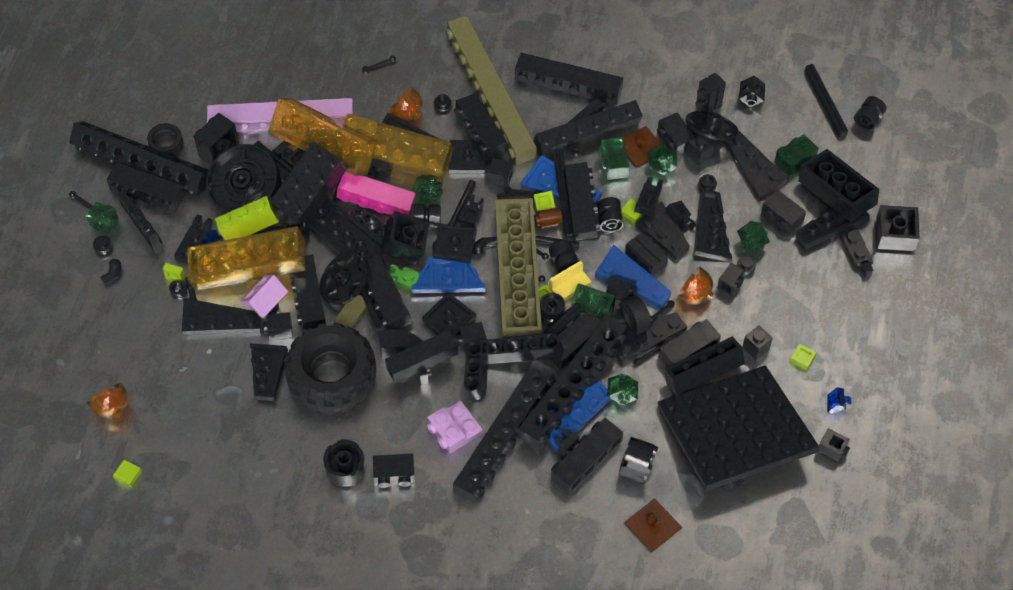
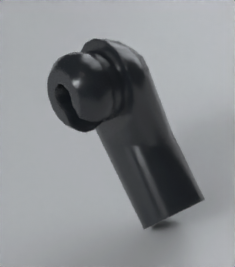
M480 238L475 242L473 253L475 255L482 254L483 247L497 246V238Z
M111 259L109 262V272L100 277L104 285L120 276L122 265L118 259Z

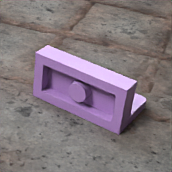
M264 275L240 302L244 307H252L261 318H264L288 291L275 275Z

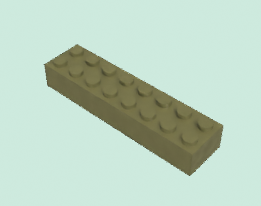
M533 198L495 200L502 338L542 334Z

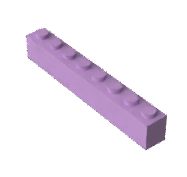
M352 98L207 105V123L210 118L220 113L235 123L237 132L321 128L322 126L326 128L354 126Z

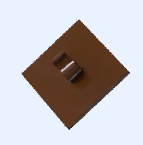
M647 126L616 141L636 168L666 153L665 148Z
M655 498L624 522L651 553L682 529V526Z

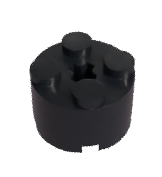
M631 436L628 442L629 447L624 453L618 475L645 483L653 467L651 463L657 454L658 446Z
M342 439L332 446H328L324 452L323 462L330 482L342 487L356 486L363 478L366 471L365 458L362 449L356 442Z

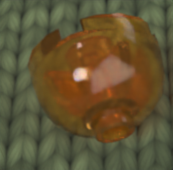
M410 87L398 98L399 101L396 104L394 103L388 112L406 122H410L413 119L415 121L418 120L422 115L421 109L423 107L422 97L413 87Z
M698 267L696 269L698 273L696 275L692 273L680 290L683 294L677 295L679 299L689 305H699L704 300L708 302L714 294L712 292L714 286L713 279L702 267Z
M123 383L115 384L114 387L116 389L113 390L106 388L89 399L90 401L87 404L96 416L103 419L112 417L115 420L124 415L122 411L129 403V395Z

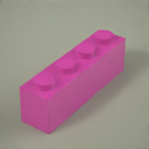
M346 171L339 183L336 198L358 204L363 208L374 209L379 213L392 215L394 211H398L409 216L414 203L415 193Z

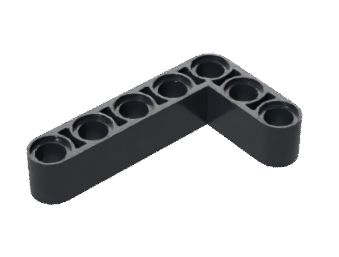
M551 333L470 342L466 347L465 389L474 400L482 399L486 395L488 364L559 358L564 353V347L560 338L556 334Z

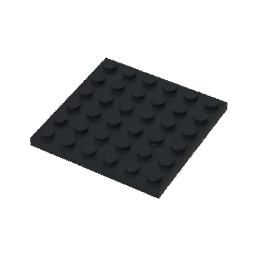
M766 365L677 396L657 401L660 412L706 491L819 452L820 447Z

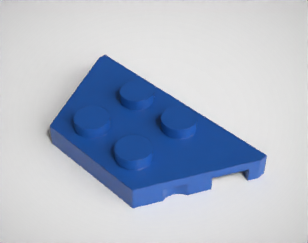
M433 256L428 258L425 268L419 274V279L412 286V293L486 292L485 284L478 277V273L472 267V263L433 259Z

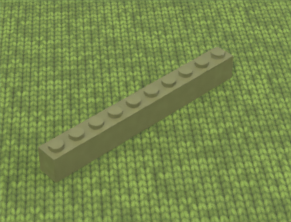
M467 15L447 21V29L445 30L447 38L452 40L453 49L455 52H458L461 65H465L468 78L472 79L474 90L479 92L481 103L485 104L486 111L506 139L507 152L510 159H513L517 165L536 158V145Z

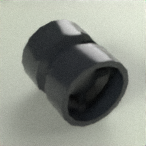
M867 97L861 108L854 115L855 123L864 130H873L878 124L879 119L886 112V104L877 97Z
M614 197L601 199L597 203L600 229L604 232H615L622 229L624 221L620 200Z
M414 204L413 218L429 223L430 229H439L441 224V204H430L429 207H426L425 204Z
M561 240L550 246L549 254L558 274L579 262L571 241Z
M549 293L542 297L540 312L543 325L549 327L565 312V300L561 295Z

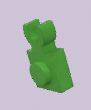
M391 264L390 270L394 271L391 276L393 280H396V285L412 291V286L416 284L420 273L404 267L401 271L398 266Z

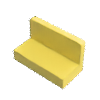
M582 261L577 262L550 279L551 291L561 295L565 301L592 285V281L583 272Z

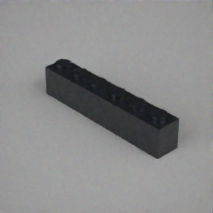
M522 52L515 66V80L567 92L572 95L584 96L589 99L599 98L609 104L617 105L623 89L624 77Z

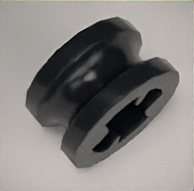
M175 280L169 286L170 294L174 299H182L188 293L185 282L181 280Z

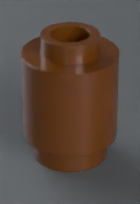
M549 208L537 211L536 215H534L535 225L539 226L540 229L558 226V224L562 223L560 209Z

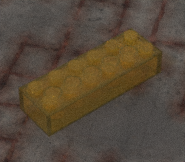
M292 98L278 99L268 130L269 133L304 151L315 141L349 166L346 172L354 176L367 175L379 142Z
M349 113L346 116L336 145L339 152L359 159L360 155L370 159L374 158L385 161L393 169L443 183L454 150L451 142Z
M298 226L188 247L187 280L195 291L262 279L264 275L279 276L305 271V238Z

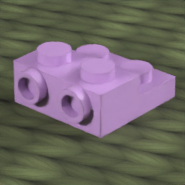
M461 400L447 409L443 407L427 417L428 424L426 426L431 434L435 433L441 448H446L450 454L483 434V429Z

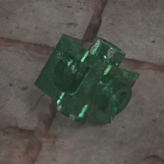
M662 144L647 152L649 167L662 175L668 174L678 167L676 153Z
M421 175L416 178L412 192L420 198V201L430 203L441 197L443 183L439 182L438 178L434 176Z
M95 202L86 215L91 227L98 232L103 231L108 234L117 226L119 221L115 208Z
M750 221L737 230L741 239V245L745 250L759 252L770 242L767 230L761 222Z
M623 373L608 378L607 397L621 405H627L632 401L638 400V381Z

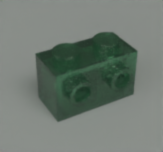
M803 134L792 139L785 147L781 146L776 151L774 163L787 176H791L799 170L801 164L816 156L819 148Z
M623 137L601 140V147H598V155L603 160L601 167L602 172L606 173L607 180L629 177L630 165Z
M578 283L572 298V305L576 303L581 307V312L586 310L593 313L594 317L603 319V317L610 313L615 296Z

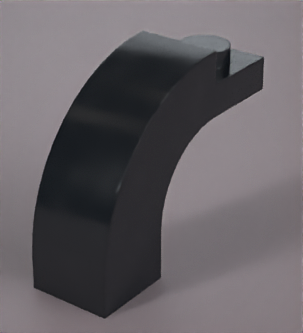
M390 329L377 332L382 358L392 356L423 342L415 334L404 330ZM430 368L418 373L421 385L429 383L428 376H431Z

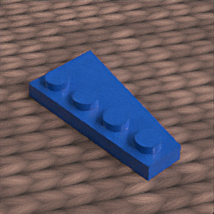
M541 155L520 184L534 191L539 190L541 193L552 190L553 196L559 199L555 164ZM595 189L596 196H592L593 203L598 202L602 196V192Z
M614 244L595 272L596 277L608 283L610 277L615 274L637 281L636 287H638L636 296L660 309L664 307L671 296V291Z
M601 381L585 389L584 396L579 402L576 401L574 403L572 412L568 416H564L557 431L554 430L550 434L551 437L548 442L556 453L559 451L560 446L555 444L554 439L556 436L560 440L565 439L561 435L563 429L568 431L569 435L573 431L577 433L611 400L612 395ZM549 410L551 413L557 412L556 410ZM543 424L537 425L538 427H541V428H542V427H545V425H543Z

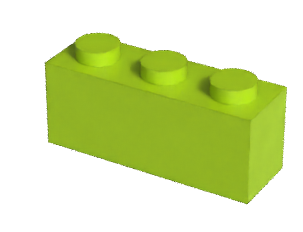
M267 196L215 218L219 233L227 244L279 222L275 208Z

